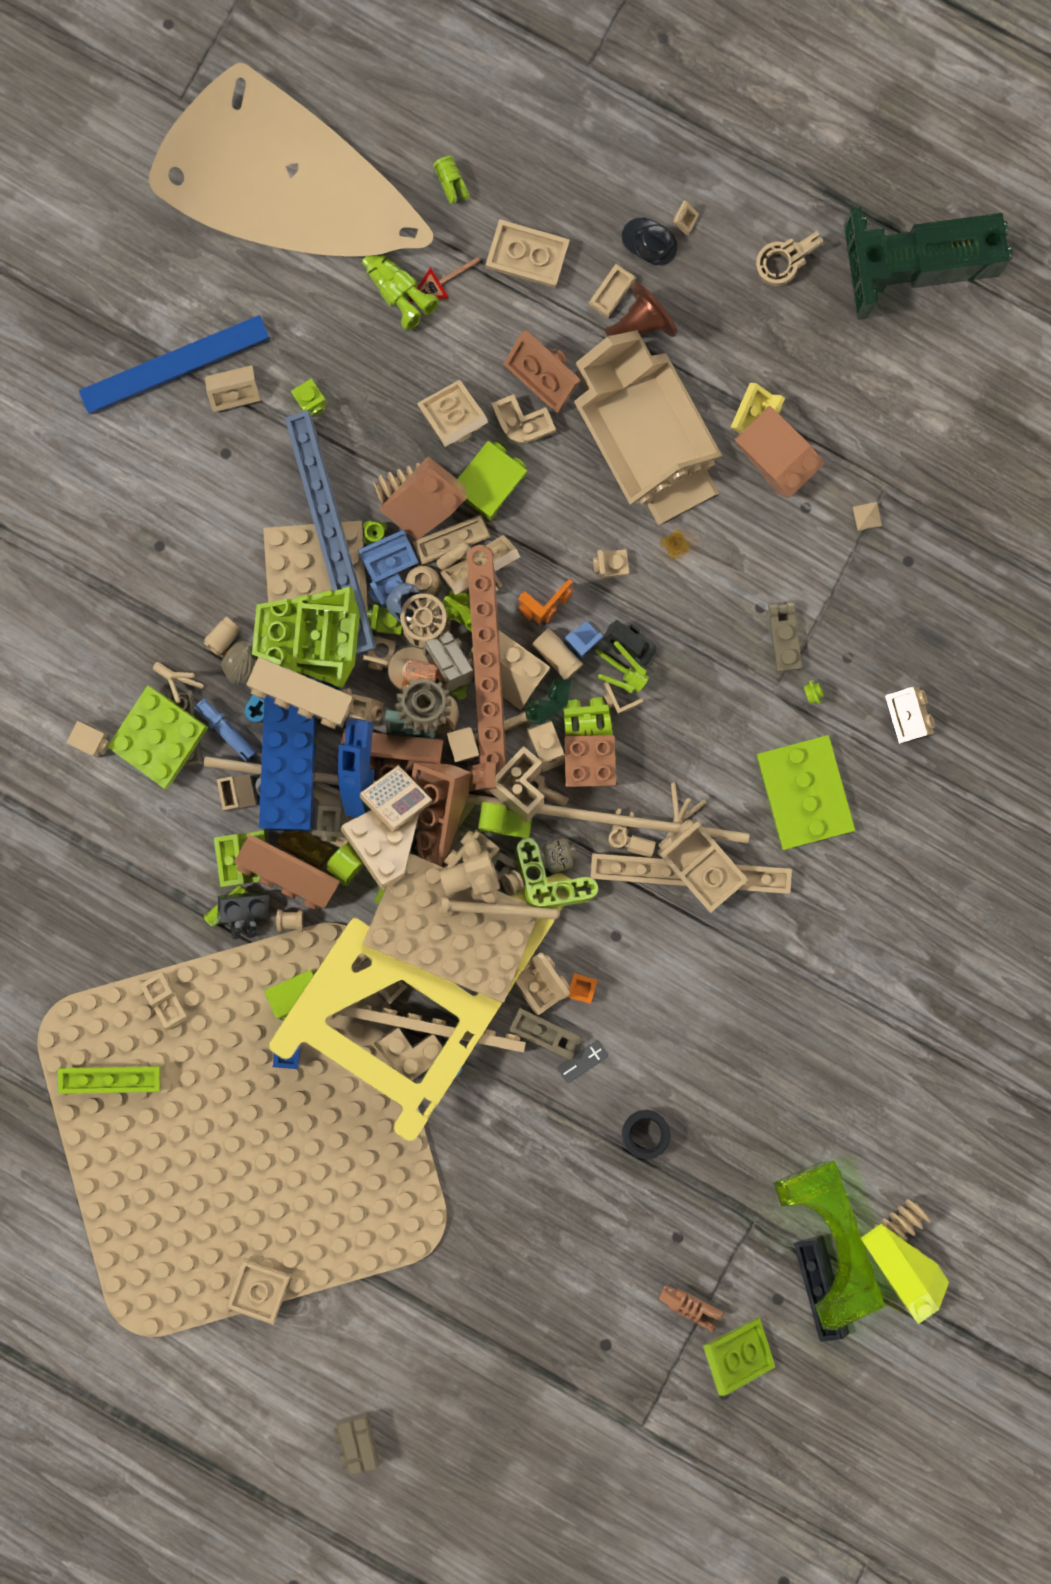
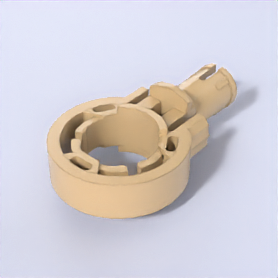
M815 231L799 243H795L791 238L786 242H772L764 246L759 252L756 262L759 277L771 286H783L792 281L798 269L806 264L805 255L824 245L822 238H819V233ZM765 254L768 259L774 254H781L788 260L789 266L785 272L779 274L778 280L776 279V274L769 272L767 269L766 258H764L763 266L760 265Z

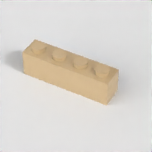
M258 657L246 684L252 690L250 694L261 699H265L266 696L275 699L274 704L288 709L289 706L299 709L297 713L306 718L312 719V716H316L322 719L321 724L335 729L336 725L343 728L354 702L353 696Z

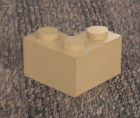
M523 746L495 776V788L489 789L493 795L526 823L544 804L545 796L530 784L541 773L542 761Z
M393 1028L374 1042V1045L387 1064L411 1081L431 1067L443 1048L434 1034H428L411 1046L399 1028Z

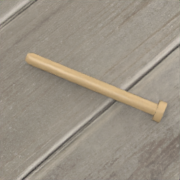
M440 896L438 905L439 914H446L450 910L557 919L560 916V911L557 909L448 900V896Z

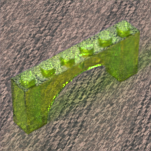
M822 1161L774 1181L773 1184L781 1206L803 1205L815 1211L828 1225L836 1243L838 1267L834 1284L828 1294L815 1304L823 1329L837 1330L884 1308L883 1294L877 1285L874 1268L866 1253V1246L860 1239L861 1235L857 1226V1218L852 1212L849 1195L844 1189L841 1172L836 1162Z

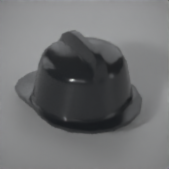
M642 217L630 220L623 228L622 242L625 248L646 262L653 265H665L675 257L677 241L675 236L665 226Z

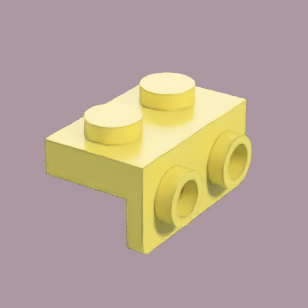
M750 383L730 428L740 434L768 406H771L779 414L785 398L782 395H772L757 383Z

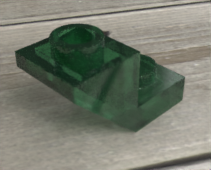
M562 678L552 680L548 688L549 701L540 699L530 701L526 709L527 725H541L567 705L571 680Z

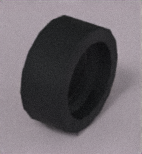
M641 1110L630 1115L625 1121L622 1130L623 1142L628 1151L635 1157L645 1160L653 1159L663 1154L669 1145L671 1137L670 1129L665 1119L657 1112L650 1110ZM647 1119L654 1121L659 1126L661 1138L655 1147L645 1150L634 1144L631 1132L637 1122Z

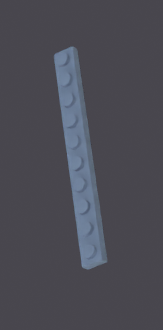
M306 410L286 417L285 421L332 590H339L345 587L353 588L360 613L356 655L377 648L310 411Z

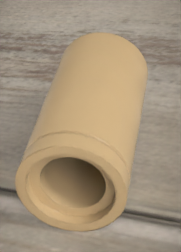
M551 628L543 632L532 644L565 681L571 678L584 665Z

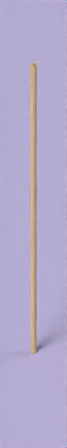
M206 756L204 759L205 767L261 774L262 764ZM315 772V782L339 785L338 775ZM468 794L466 804L482 806V802L505 805L498 798ZM545 804L537 812V814L671 833H679L680 831L677 828L681 825L679 823ZM703 827L713 839L742 843L749 842V833Z

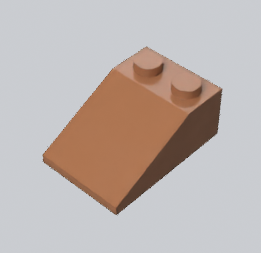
M768 406L734 439L773 490L781 496L790 498L825 464L812 446L771 406Z
M428 456L379 508V511L415 540H418L448 518L467 498L466 487Z

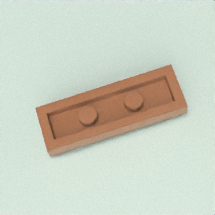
M484 762L467 767V771L472 772L469 792H480L495 788V762Z

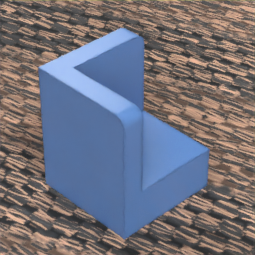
M585 621L574 632L571 631L565 637V642L582 659L603 639L604 635L601 632L598 633L589 622Z

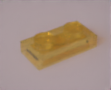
M284 831L277 842L279 847L319 870L333 850L303 831Z

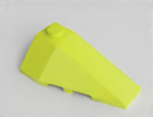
M883 1224L878 1225L860 1238L907 1311L918 1324L940 1309L949 1281L934 1260L926 1257L917 1248L909 1245Z

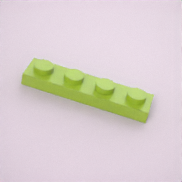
M161 1066L58 1068V1094L161 1091Z

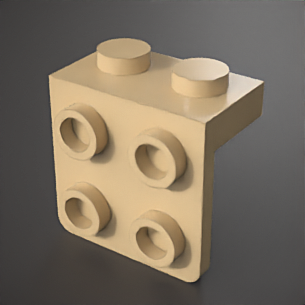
M539 953L531 958L515 981V985L537 1016L570 995L568 982L563 976H558L553 969L555 968L554 962L548 955L544 956L543 953Z

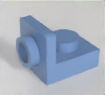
M398 573L377 583H370L373 590L369 591V594L375 605L380 603L382 608L387 607L386 600L388 595L397 585L403 583Z

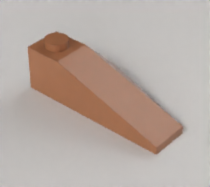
M414 763L411 779L432 799L431 804L419 813L417 821L419 832L416 834L419 858L444 868V860L450 851L468 798L472 772L448 764Z

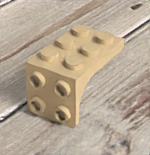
M687 819L677 828L680 832L672 838L669 835L658 845L661 849L657 853L711 913L745 884L748 879L707 833L699 820L694 819L691 821Z

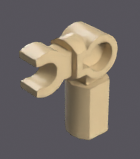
M618 808L615 815H620L621 809ZM631 812L629 817H634V813ZM612 826L608 837V843L611 848L619 850L625 847L628 848V852L652 858L656 844L655 841L634 835L627 837L629 833L627 826Z

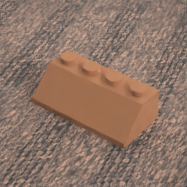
M344 730L341 744L345 743L346 730ZM373 733L369 769L374 770V780L378 781L398 765L412 778L415 762L442 764L443 740Z
M250 834L247 836L234 861V864L238 865L237 871L247 876H250L251 873L259 876V882L270 888L274 884L283 888L282 894L292 899H295L296 896L304 899L305 902L303 904L317 911L318 907L321 909L326 907L340 882L334 877Z

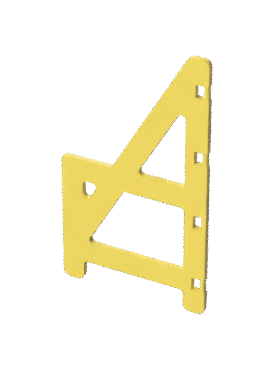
M555 873L547 877L548 883L570 880V878L562 873ZM556 889L558 898L565 900L569 897L566 889ZM524 890L511 896L527 903ZM550 890L547 896H539L536 893L533 899H538L539 903H541L543 898L550 897ZM564 906L555 907V909L561 911ZM353 918L271 1039L269 1048L279 1057L288 1059L294 1054L300 1043L305 1042L401 1105L402 1112L394 1123L393 1129L396 1134L405 1140L413 1141L421 1132L431 1113L442 1099L502 1003L479 993L473 996L453 982L362 945L369 926L359 919ZM536 919L508 993L555 919ZM359 954H364L371 959L372 964L370 967L358 973L352 971L351 966ZM402 980L457 1016L459 1023L422 1081L416 1084L329 1027L325 1022L326 1018ZM466 1031L474 1034V1036L465 1048L459 1042ZM423 1098L431 1101L422 1116L416 1109Z

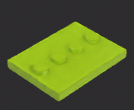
M829 735L756 754L782 850L855 831Z

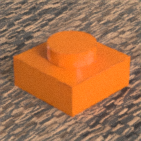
M573 973L569 988L570 995L567 997L591 1004L598 980Z

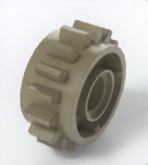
M420 677L418 681L411 679L408 687L402 686L403 694H397L399 703L396 704V710L401 711L398 714L399 719H405L406 727L411 725L414 727L415 732L423 729L425 733H428V729L433 728L437 730L439 723H446L444 716H450L451 709L448 707L452 706L451 699L447 698L449 691L442 690L443 683L436 684L433 682V678L424 680L423 677ZM421 701H427L431 704L425 709L417 706Z

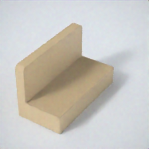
M253 366L205 377L206 392L213 412L261 401Z

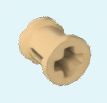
M278 909L276 917L277 932H282L283 929H297L298 932H303V910L283 912L282 909Z

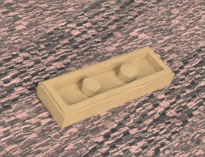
M480 514L413 541L421 564L426 565L438 560L459 543H467L470 547L491 537Z

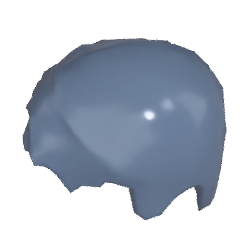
M402 583L397 585L388 595L386 600L387 610L400 623V614L402 613L404 603L410 597L421 594L418 587L413 584ZM414 601L411 602L417 610L419 608ZM407 608L405 616L413 617V610Z

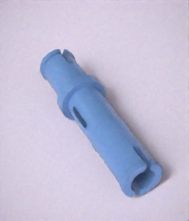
M206 698L202 699L194 707V710L209 723L208 727L211 730L215 729L245 762L249 761L257 753L226 721V716L223 713H219Z

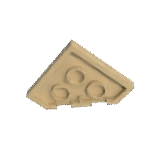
M372 810L341 826L342 833L381 889L404 877L419 813L394 832Z

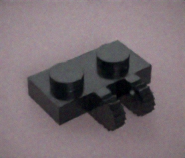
M267 891L218 896L217 919L220 923L231 922V935L233 939L240 938V921L246 920V933L249 938H252L256 935L255 919L269 918V894Z

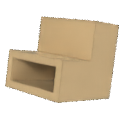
M252 775L217 779L223 811L230 812L258 806Z

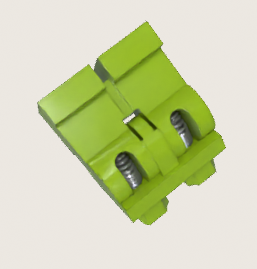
M602 697L592 698L590 706L581 707L580 701L577 699L567 701L566 709H564L565 737L612 735L609 705H605Z

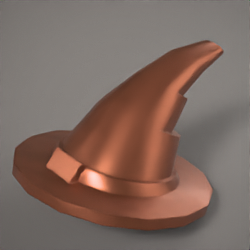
M636 282L631 284V290L636 301L628 309L629 312L618 323L604 329L608 336L638 330L640 335L657 330H662L670 337H675L678 333L674 322L659 301L645 287Z

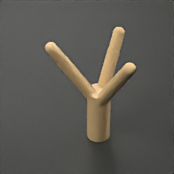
M156 662L153 666L155 672L168 680L176 703H180V697L174 683L175 680L201 689L204 688V684L188 679L195 677L194 673L173 672L159 662Z
M674 782L671 783L674 820L672 823L682 824L704 806L706 800H702L686 812L691 802V799L687 798L679 813L676 784ZM668 832L666 837L670 835L673 838L678 833Z

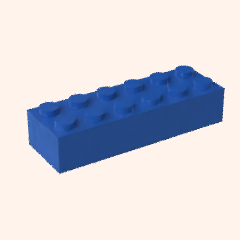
M266 696L264 699L259 828L271 831L312 832L317 717L312 716V719L301 716L297 713L299 709L289 706L288 709L282 708L274 704L275 699Z

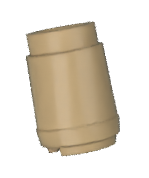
M225 617L205 637L203 644L217 656L223 655L238 636L241 629L233 621Z

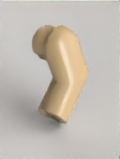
M467 543L457 544L437 560V566L445 570L461 557L467 559L471 547Z

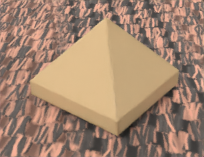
M684 200L675 214L673 222L685 235H689L699 213Z
M877 502L852 507L857 531L882 526Z

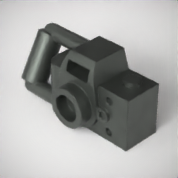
M615 620L608 626L602 639L613 648L615 653L621 655L622 653L614 645V642L618 641L641 667L647 666L657 651L656 645L641 635L637 627L633 624L626 627L618 620ZM646 645V646H647L646 650L644 651V653L642 654V656H641L640 658H638V656L640 655V653H641V651H642L643 646Z

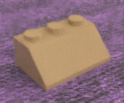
M499 630L503 698L519 710H522L550 672V667ZM472 647L471 651L469 652L466 658L470 657L474 662Z

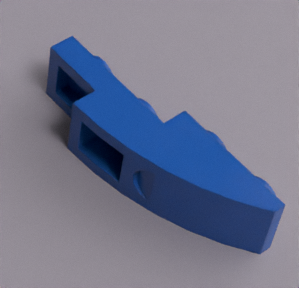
M353 717L347 718L345 743L339 744L338 777L345 813L347 816L357 818L371 811L360 798V793L371 786L374 781V770L369 769L374 722Z

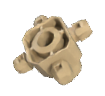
M473 837L466 839L464 842L466 852L462 853L464 863L439 871L444 890L447 895L472 887L475 896L482 895L486 903H493L497 900L496 890L500 889L488 848L486 845L480 847L478 840Z

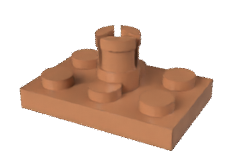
M527 330L519 335L503 364L556 413L563 409L580 381L565 366L567 359L562 351L553 349L550 352Z

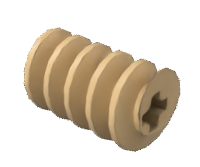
M410 466L406 467V474L401 469H397V477L388 472L387 480L382 475H378V483H375L373 480L381 505L414 472Z
M908 1199L905 1201L907 1209L902 1206L897 1207L899 1216L891 1212L889 1214L891 1222L885 1218L881 1220L885 1227L900 1236L905 1242L908 1241L906 1232L913 1236L916 1235L914 1226L921 1230L924 1228L922 1220L931 1223V1220L916 1202L913 1203Z

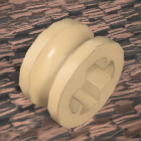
M512 870L509 872V875H502V885L509 895H515L516 890L520 892L524 889V882L517 871Z

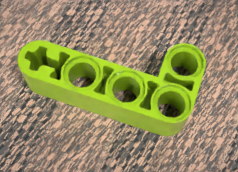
M482 802L479 829L482 832L530 838L532 818L526 823L512 810H508L505 805Z

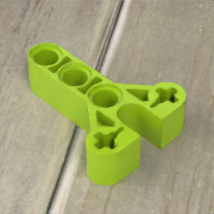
M348 841L328 861L326 872L339 880V884L346 888L365 865Z

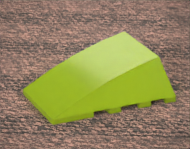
M345 587L334 591H324L319 594L257 604L252 655L343 688L356 661L360 613L353 588Z

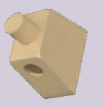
M546 720L526 728L536 756L542 761L543 772L565 764V755L551 720Z

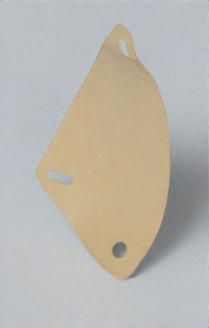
M237 63L219 75L180 115L165 136L149 173V184L153 192L185 215L229 235L271 247L310 254L354 257L378 255L403 248H424L433 240V232L379 171L323 121L244 63ZM241 77L245 80L246 87L242 106L239 110H235L232 107V98L236 80ZM298 164L297 173L290 178L286 166ZM172 167H178L183 172L184 181L181 185H174L170 181L169 170ZM404 227L418 229L416 238L402 237L399 235V232Z

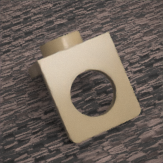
M373 636L376 646L378 644L387 645L389 653L386 657L380 658L375 655L374 650L368 651L367 656L364 655L363 660L368 664V668L382 671L383 668L388 669L389 662L395 651L396 642Z
M608 682L603 684L607 693L603 695L605 702L609 705V709L614 708L617 716L644 703L643 698L620 708Z

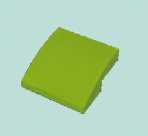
M267 830L214 838L220 887L259 882V876L253 873L247 876L237 871L238 865L234 864V861L249 834L269 844Z

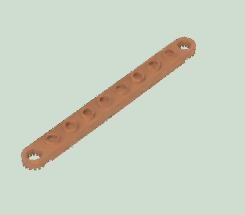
M477 545L468 552L467 563L480 764L495 762L496 776L507 764L494 555L492 550L486 545ZM479 550L487 555V561L484 565H478L474 561V554ZM485 790L486 793L493 795L489 790Z

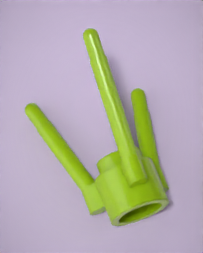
M615 641L614 645L635 669L632 667L626 669L600 649H595L599 656L625 674L623 680L626 682L624 683L602 674L598 675L599 679L624 688L629 693H632L633 690L637 693L640 692L649 679V676L645 674L647 671L633 659L618 641Z

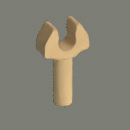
M538 775L533 780V782H537L539 785L537 790L545 798L565 807L569 798L546 787L544 783L545 778Z

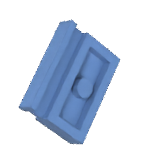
M404 530L358 550L372 582L382 580L418 563Z

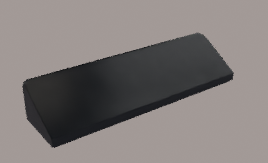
M821 1235L794 1242L820 1342L844 1339L849 1334V1329L824 1236Z

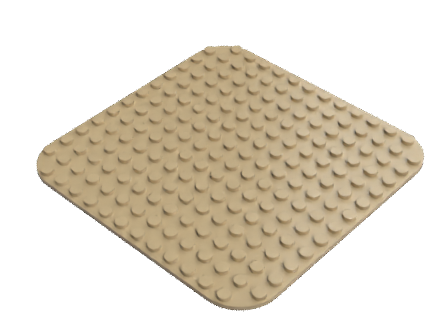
M319 923L304 927L303 932H298V930L290 931L88 989L61 999L45 1015L39 1028L37 1040L42 1069L104 1299L113 1318L128 1331L140 1336L161 1337L241 1314L227 1309L226 1306L244 1258L291 1275L283 1301L416 1263L428 1256L440 1242L446 1226L447 1209L425 1128H422L417 1138L413 1141L405 1140L396 1134L393 1126L402 1112V1106L305 1042L301 1043L299 1069L273 1067L274 1053L270 1050L269 1043L283 1023L282 1017L275 1018L264 990L311 969H314L316 973L346 928V925ZM359 954L351 966L353 972L358 973L354 968L366 957L364 954ZM160 972L165 975L189 1017L168 1031L164 1029L154 1008L150 1006L140 987L141 983ZM376 992L350 1005L352 1007H357L358 1003L373 1006L372 1011L381 1013L383 1008L391 1009L390 1004L387 1005ZM332 1014L326 1018L325 1022L329 1027L387 1064L374 1045V1042L393 1028H396L395 1026ZM161 1066L160 1092L58 1094V1068Z

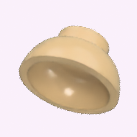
M422 565L413 568L405 580V583L418 587L421 594L436 596L441 587L438 573L429 566Z

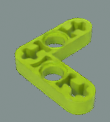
M530 838L522 839L517 844L515 857L520 876L524 882L523 890L526 902L531 907L555 908L591 901L596 896L598 885L590 877L548 883L538 844ZM524 846H526L529 850L532 849V852L529 855L530 862L527 864H524L528 860L527 853L521 851L524 848ZM529 868L536 869L539 873V878L536 880L529 879L526 875V870ZM584 884L586 888H591L588 895L585 891H579L575 895L574 891L580 890ZM556 889H566L569 897L565 900L558 898ZM550 890V897L543 898L541 903H539L538 899H533L536 893L539 896H547Z

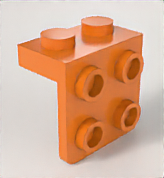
M569 578L544 607L524 591L518 597L519 614L527 621L532 619L539 626L544 621L548 624L556 615L557 606L560 603L562 605L566 604L572 597L574 581Z

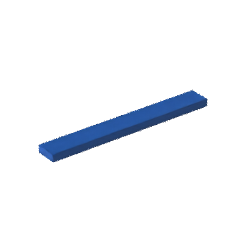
M258 315L78 391L90 415L270 340L261 316Z

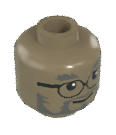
M565 838L545 842L543 849L540 850L544 869L548 868L550 873L572 869L573 860L577 859L574 844L569 845Z

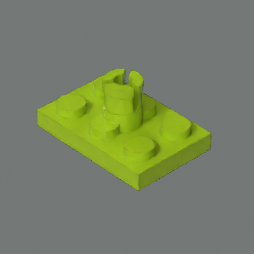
M760 1318L752 1319L703 1345L719 1396L727 1395L775 1368Z

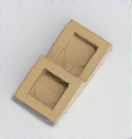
M162 972L140 984L150 1006L154 1008L165 1030L168 1031L189 1018Z

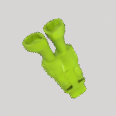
M386 255L366 256L362 260V264L367 268L366 273L380 290L382 298H384L389 306H398L401 310V326L405 331L414 329L421 320V313L404 298L405 296H410L425 316L430 315L438 307L439 299L435 295L424 294L417 289L418 282L408 272L400 269L394 262L388 259Z

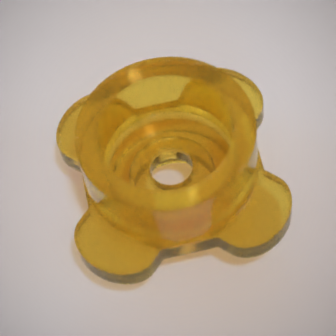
M674 530L673 534L661 539V546L666 548L668 557L671 559H676L678 554L687 552L690 548V544L685 541L680 530Z

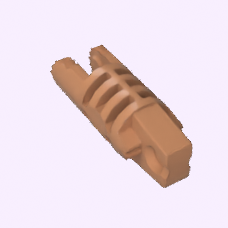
M664 1285L660 1292L659 1300L667 1304L669 1309L676 1313L678 1312L689 1320H693L694 1323L711 1332L715 1331L717 1325L714 1321L702 1315V1313L716 1320H721L724 1316V1312L691 1294H687V1292L681 1289L676 1290Z

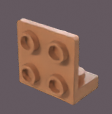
M614 735L565 737V787L616 786Z

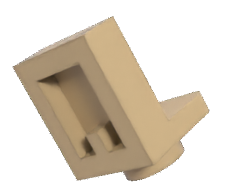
M597 550V557H593L594 572H599L600 579L629 575L627 550L607 552Z
M352 694L354 698V714L348 715L347 718L353 717L373 721V726L378 727L383 717L384 703Z

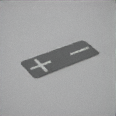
M596 1040L575 1054L573 1060H566L557 1069L566 1083H570L607 1058L608 1054L600 1042Z

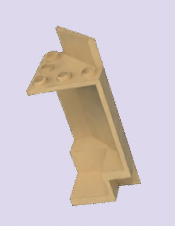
M638 330L606 337L576 362L579 369L575 374L580 379L585 393L577 398L574 403L629 504L640 502L642 505L646 503L659 526L719 494L707 470L716 465L714 461L720 458L722 454L666 353L651 356Z

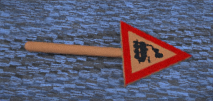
M475 258L441 280H438L430 266L417 289L424 294L435 295L438 299H449L442 284L478 263L480 258Z

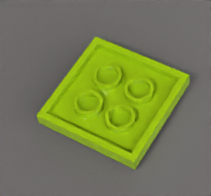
M147 685L107 747L162 788L169 789L209 727L158 690Z

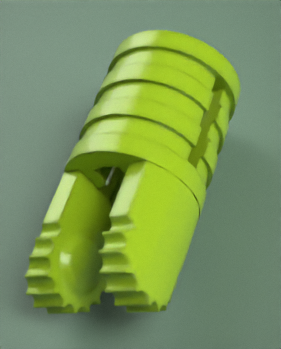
M445 156L437 160L433 167L436 170L449 203L453 204L457 201V195L453 186H455L460 199L463 201L470 199L469 192L462 176L459 174L460 172L453 156Z

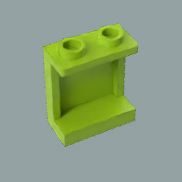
M487 441L457 480L466 487L467 498L464 501L489 521H492L497 515V510L522 479L526 478L527 470L525 469L526 465L516 457L512 459L506 455V449L499 443L495 442L493 445L490 441Z

